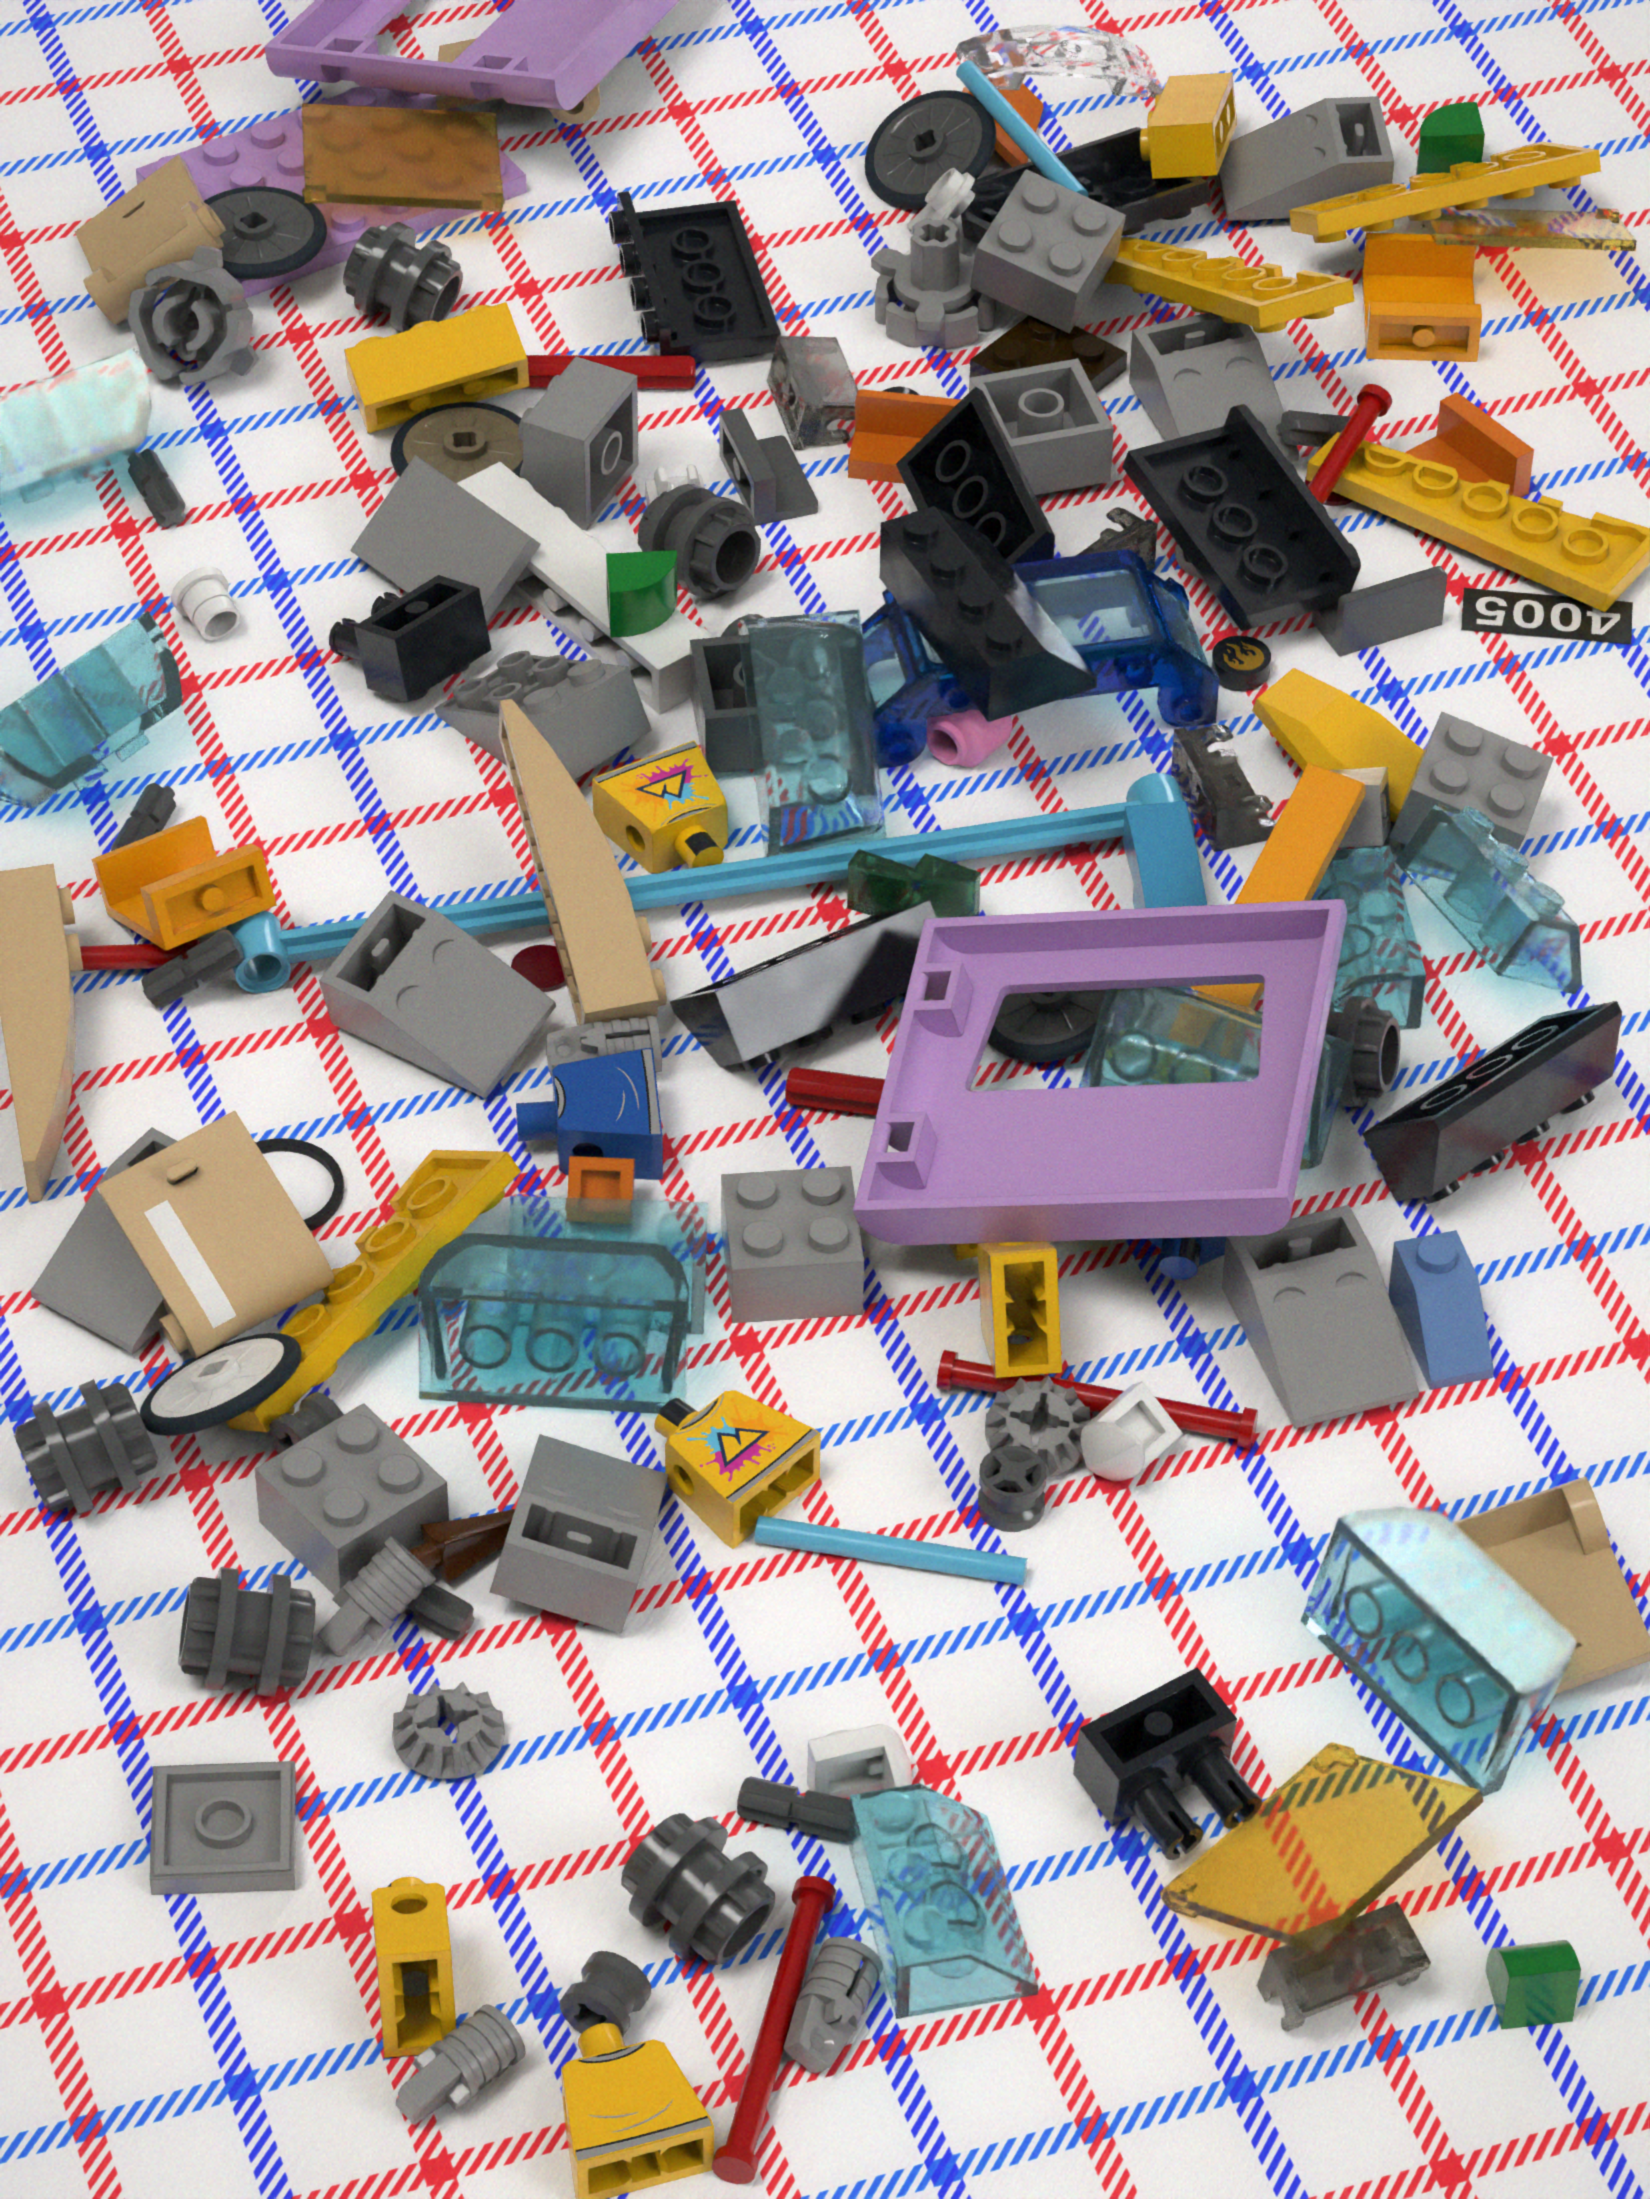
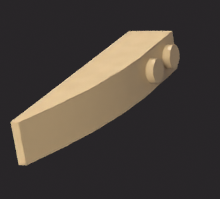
M513 699L501 700L498 734L577 1026L596 1021L610 1022V1020L620 1019L621 1021L628 1020V1018L638 1017L640 1019L653 1015L657 1017L658 1006L667 1004V995L660 968L650 969L646 953L652 952V940L648 921L645 915L635 916L630 894L609 842L582 792L549 743Z
M54 863L0 871V1017L29 1203L42 1201L62 1140L72 1092L76 1050L75 998L71 972L83 970L78 933L65 935L64 925L75 924L70 887L57 888Z

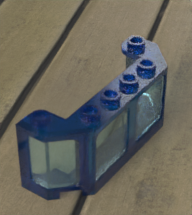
M1130 549L1009 565L1097 677V688L1060 700L1158 687L1157 707L1162 719L1167 724L1174 727H1192L1216 723L1219 676L1217 671L1208 665L1189 615V599L1184 586L1171 577L1164 581L1147 569L1144 559ZM888 589L882 592L885 604L866 621L860 624L855 619H852L838 632L837 677L867 771L902 766L915 760L926 746L927 718L952 715L953 713H962L967 710H978Z

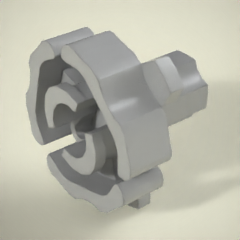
M926 218L912 226V237L910 238L911 254L903 255L898 250L882 248L871 258V268L880 274L877 278L874 292L875 321L878 324L886 325V336L889 339L910 347L938 346L944 349H951L976 342L978 340V328L986 330L993 327L995 299L970 288L975 257L971 258L959 252V227L948 219L932 220ZM972 298L978 305V308L972 306L967 309L966 303ZM899 299L905 304L904 310L895 304Z
M200 245L196 247L191 260H180L149 270L145 275V282L148 286L134 290L130 295L128 323L135 334L139 346V356L143 363L162 380L179 376L183 385L192 386L223 375L229 369L240 376H245L260 359L253 347L248 344L251 337L253 314L248 309L249 305L243 297L244 288L242 284L222 268L223 257L222 250ZM171 277L183 279L166 292L163 301L154 310V302L159 292V287L155 285L166 282ZM166 346H171L181 359L185 361L208 362L203 368L186 371L187 367L174 360L167 352Z

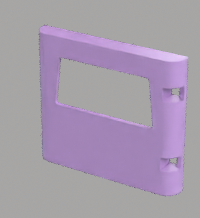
M315 0L265 45L264 49L268 67L277 77L337 83L340 80L354 81L362 87L474 100H486L489 97L502 98L510 104L571 110L680 0H516L452 63L379 55L377 39H373V37L413 0Z
M1344 899L925 919L853 1207V1213L859 1225L873 1237L897 1245L1256 1236L1271 1234L1285 1227L1292 1213L1346 926L1347 908ZM1248 983L1264 984L1259 1075L1252 1081L970 1091L1002 1001L1009 994ZM925 995H927L929 998L933 1000L924 1001ZM888 1145L900 1152H887Z

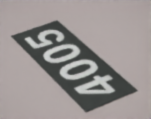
M1464 588L1461 630L1631 644L1633 602L1615 601L1606 612H1603L1567 596Z

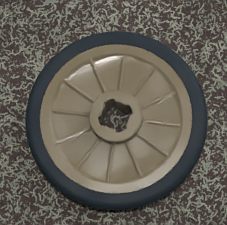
M456 402L426 409L406 421L395 434L390 450L393 468L400 477L413 457L417 455L455 483L498 462L503 463L520 478V470L523 464V441H520L518 438V428L521 417L507 409L478 402Z

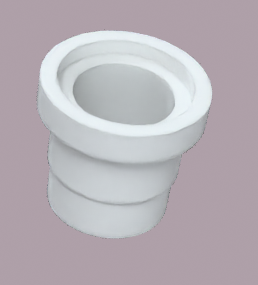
M200 567L187 573L176 583L172 590L171 601L178 613L189 617L192 624L207 640H217L227 636L238 626L241 619L240 612L228 593L229 583L222 571L216 567Z

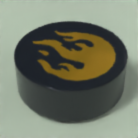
M1231 636L1219 641L1214 646L1211 673L1214 679L1221 685L1233 690H1250L1261 686L1269 678L1271 652L1262 641L1249 636Z

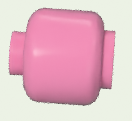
M956 683L927 708L923 720L925 742L930 752L938 760L948 765L972 768L978 766L1009 739L1013 728L1011 715L988 722L959 683Z

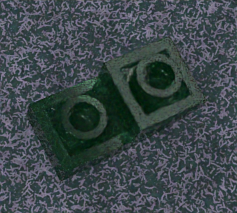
M858 849L848 863L847 908L872 916L881 911L930 900L937 918L979 916L981 872L926 853L915 868L891 859Z

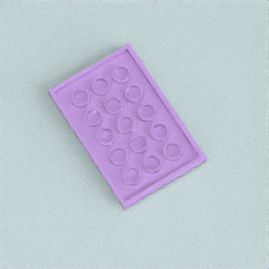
M362 86L351 88L342 94L314 104H307L290 113L268 121L258 122L249 128L221 138L211 139L205 144L175 155L162 157L156 162L136 168L138 185L179 154L185 161L203 201L231 189L266 186L295 192L307 198L318 207L327 225L326 240L319 253L306 265L284 275L265 279H236L244 288L243 297L245 299L347 261L361 235L370 227L377 228L382 224L390 227L396 222H401L413 228L415 234L527 193L526 174L458 107L438 111L436 95Z

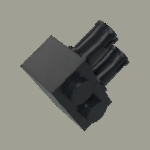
M441 575L435 576L403 597H398L394 593H383L384 598L378 596L374 601L370 617L360 623L350 618H342V624L337 621L329 634V646L335 654L362 661L367 689L391 696L403 702H410L424 697L430 688L451 675L467 670L470 663L492 650L480 589Z
M1197 1667L1079 1729L1073 1775L1112 1826L1130 1816H1137L1168 1860L1180 1858V1852L1175 1847L1177 1843L1186 1855L1199 1844L1204 1835L1200 1825L1194 1822L1174 1796V1793L1189 1785H1195L1218 1814L1221 1823L1227 1829L1238 1827L1239 1821L1234 1816L1236 1812L1243 1823H1246L1259 1811L1262 1805L1261 1797L1251 1789L1230 1761L1237 1718Z

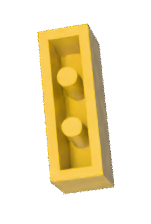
M1233 72L1168 77L1162 93L1155 96V110L1148 112L1147 128H1141L1140 131L1141 157L1143 161H1151L1152 179L1213 176L1218 174L1237 126Z
M507 302L494 306L478 305L470 308L460 316L439 322H420L408 331L384 338L379 336L369 337L358 342L354 347L344 349L348 380L368 434L403 424L416 414L435 406L456 402H477L529 386L528 359Z

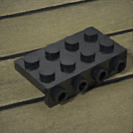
M1134 127L1055 153L1057 158L1087 190L1088 198L1126 215L1122 236L1139 233L1145 229L1144 224L1159 219L1175 220L1187 217L1192 213V208L1211 202L1209 182L1200 177L1152 179L1151 161H1143L1141 157L1140 127ZM1032 161L974 180L970 190L975 193V197L961 214L964 238L977 244L980 243L1026 169L1046 178Z
M629 191L617 193V211H610L608 214L610 236L613 245L621 244L619 245V260L623 277H632L630 278V296L633 310L643 311L640 314V323L645 346L654 345L656 355H690L694 357L696 364L708 360L739 356L752 357L758 354L781 351V332L735 200L635 212Z
M1241 404L1231 407L1225 424L1222 427L1128 451L1122 468L1241 632L1338 605V600L1342 595L1351 593L1361 569L1360 558L1355 547L1347 541L1329 517L1323 504L1315 498L1298 475L1294 465L1286 459L1267 433L1265 426L1257 420L1247 405Z

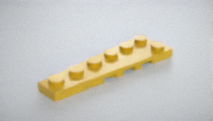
M1544 141L1492 154L1490 155L1491 162H1463L1450 166V173H1422L1409 177L1410 188L1406 189L1405 184L1400 183L1382 184L1290 209L1291 232L1313 235L1315 243H1330L1346 239V230L1361 227L1363 232L1391 229L1394 227V219L1408 216L1410 221L1436 219L1441 217V208L1455 205L1456 210L1483 208L1488 206V197L1501 194L1503 199L1530 197L1535 195L1534 187L1548 184V187L1552 189L1574 187L1581 184L1580 176L1601 172L1600 153L1597 149Z
M1126 236L1121 237L1118 255L1103 278L1104 283L1130 286L1134 293H1151L1161 296L1162 301L1165 303H1182L1191 306L1192 311L1196 313H1213L1222 316V321L1226 323L1250 325L1253 331L1257 333L1281 331L1287 327L1286 321L1300 317L1304 319L1329 317L1334 314V307L1355 302L1353 281L1349 278L1303 270L1296 273V279L1283 276L1281 265L1265 263L1258 267H1245L1243 258L1229 256L1226 258L1207 259L1206 251L1179 248L1174 245Z
M1337 432L1308 461L1306 480L1312 481L1341 433ZM1365 440L1359 446L1332 490L1386 516L1392 517L1603 612L1609 609L1650 564V528L1599 512H1595L1592 519L1562 511L1563 501L1543 495L1538 503L1510 495V485L1489 479L1488 483H1471L1459 479L1456 468L1430 460L1417 459L1410 454Z
M432 1150L389 1201L395 1213L386 1224L380 1228L377 1226L367 1227L354 1244L361 1252L357 1259L342 1268L332 1269L335 1283L322 1289L325 1295L319 1304H313L297 1311L281 1330V1334L293 1337L301 1347V1361L294 1374L270 1397L250 1410L226 1421L229 1428L268 1432L272 1420L284 1413L293 1414L295 1411L294 1405L311 1387L317 1386L331 1377L338 1367L337 1360L354 1343L364 1340L378 1328L380 1324L379 1317L396 1300L407 1296L420 1285L422 1281L421 1274L439 1256L449 1253L461 1243L464 1237L463 1231L479 1214L491 1210L501 1202L505 1196L504 1189L521 1172L507 1151Z

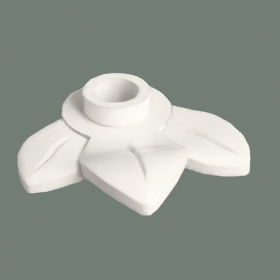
M955 168L949 169L932 186L925 198L928 204L907 223V227L912 230L914 224L926 218L932 220H949L950 217L953 219L957 218L966 210L975 197V193L970 190L975 179L968 172L961 174ZM911 248L903 255L911 254Z

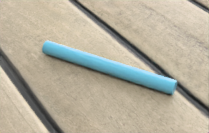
M968 60L960 64L956 70V76L1047 179L1088 197L1087 190L974 62Z
M760 1515L758 1516L755 1528L754 1541L756 1543L1024 1585L1028 1558Z

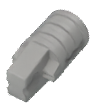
M656 1015L640 1019L638 1017L628 1018V1020L621 1021L620 1019L610 1020V1022L596 1021L546 1034V1057L551 1077L552 1070L558 1064L644 1048H653L655 1072H662L661 1040Z
M392 1536L384 1543L385 1547L371 1558L372 1561L366 1567L363 1566L355 1579L353 1581L350 1579L332 1598L340 1609L319 1631L317 1636L338 1656H344L366 1633L374 1641H377L395 1623L394 1619L398 1614H402L408 1608L407 1605L422 1593L421 1590L426 1585L430 1586L436 1580L435 1576Z
M831 1937L824 1941L819 1955L812 1966L811 1973L808 1975L803 1990L796 2001L784 2044V2050L812 2073L816 2074L830 2068L857 2029L861 2015H863L867 2007L868 1999L872 1996L876 1982L883 1971L882 1960L875 1951L867 1945L847 1937ZM862 1960L864 1963L860 1969V1962Z
M489 2004L483 2005L474 2012L473 2017H469L462 2022L458 2029H453L444 2037V2040L436 2041L414 2059L413 2065L419 2072L400 2087L399 2097L396 2099L395 2105L413 2125H416L447 2102L454 2110H457L476 2096L479 2090L490 2084L494 2077H499L504 2073L508 2066L516 2065L525 2057V2046L519 2032L499 2009Z

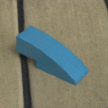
M1176 801L1125 806L1123 846L1134 883L1132 901L1134 909L1207 905L1199 857L1186 802Z

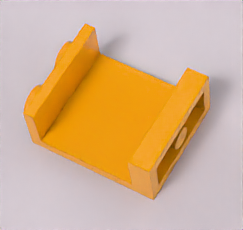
M1366 233L1362 268L1366 359L1477 362L1482 308L1481 304H1475L1473 272L1477 245L1476 236Z
M202 815L91 859L107 915L166 951L277 906L262 849L250 843L217 857L207 820Z

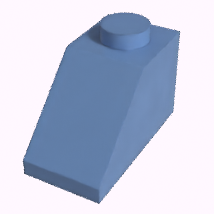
M1457 1230L1395 1241L1388 1295L1429 1390L1493 1378L1494 1368L1479 1280Z

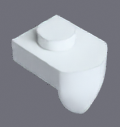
M1141 1381L1129 1386L1085 1425L1080 1439L1083 1457L1089 1470L1111 1481H1124L1137 1476L1183 1433L1145 1383Z
M875 1724L853 1730H837L826 1736L808 1740L807 1785L809 1790L841 1798H850L883 1790L891 1807L897 1813H904L908 1808L912 1791L911 1762L900 1735L888 1725Z

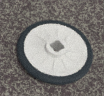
M263 1333L225 1343L197 1359L193 1358L166 1376L147 1395L140 1408V1416L146 1430L161 1436L185 1435L219 1425L250 1410L270 1397L290 1379L301 1361V1347L289 1335Z

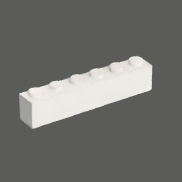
M501 462L457 483L541 543L511 587L514 592L593 659H599L604 664L628 666L640 699L659 715L691 698L690 640L713 638L705 628L698 627L675 608V611L667 621L649 632L629 637L610 638L606 588V553L609 552L597 538L585 533L568 518L561 508L554 507L537 493L526 479L519 478Z

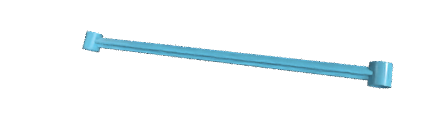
M1152 773L1141 777L1131 785L1126 796L1127 802L625 878L624 882L630 894L634 911L1119 837L1123 836L1125 806L1185 801L1174 777L1165 773ZM1187 807L1188 814H1189V818H1190V822H1191V826H1192V829H1193V834H1194V833H1195V824H1194V822H1193V819H1192L1191 814H1190V812H1189V809H1188V807ZM541 891L430 908L444 915L470 936L550 924ZM262 911L230 924L226 930H229L239 940L244 955L242 962L233 967L236 981L242 989L251 993L274 991L283 986L291 975L290 964L338 957L368 918L282 931L279 919L268 911Z

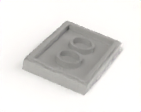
M415 455L350 551L407 593L437 575L478 587L487 624L541 543Z

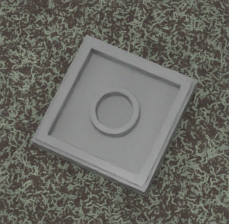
M295 1761L153 1766L150 1849L151 1895L295 1890Z

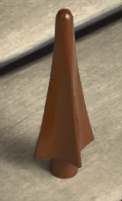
M515 1509L465 1519L420 1524L424 1543L408 1550L429 1571L436 1569L446 1583L449 1584L475 1564L504 1546Z

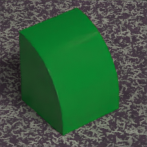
M1477 102L1446 105L1436 109L1424 119L1420 128L1416 175L1422 173H1450V166L1463 162H1482L1485 132Z
M677 550L606 553V588L610 638L643 634L659 627L670 618L675 611L678 601Z
M1557 1940L1496 1947L1489 1951L1485 1972L1501 2030L1573 2021L1581 1967L1575 1950L1569 1941Z

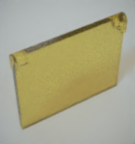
M302 103L301 122L304 178L302 195L304 203H338L502 212L505 199L503 197L496 113Z
M1455 207L1441 208V217L1420 221L1422 228L1428 230L1436 245L1636 251L1637 242L1619 218L1620 212L1618 209L1596 208L1595 212L1490 208L1456 210Z
M1330 1742L1262 1802L1259 1811L1246 1823L1241 1821L1238 1827L1229 1831L1183 1873H1180L1160 1891V1896L1163 1903L1176 1913L1194 1919L1201 1915L1317 1953L1479 1807L1484 1800L1481 1791L1478 1789L1361 1756L1355 1753L1354 1748Z

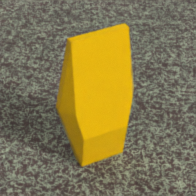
M1292 668L1256 699L1252 709L1253 713L1303 771L1308 763L1327 770L1388 767L1391 821L1395 823L1424 751L1377 711L1347 693L1296 668Z

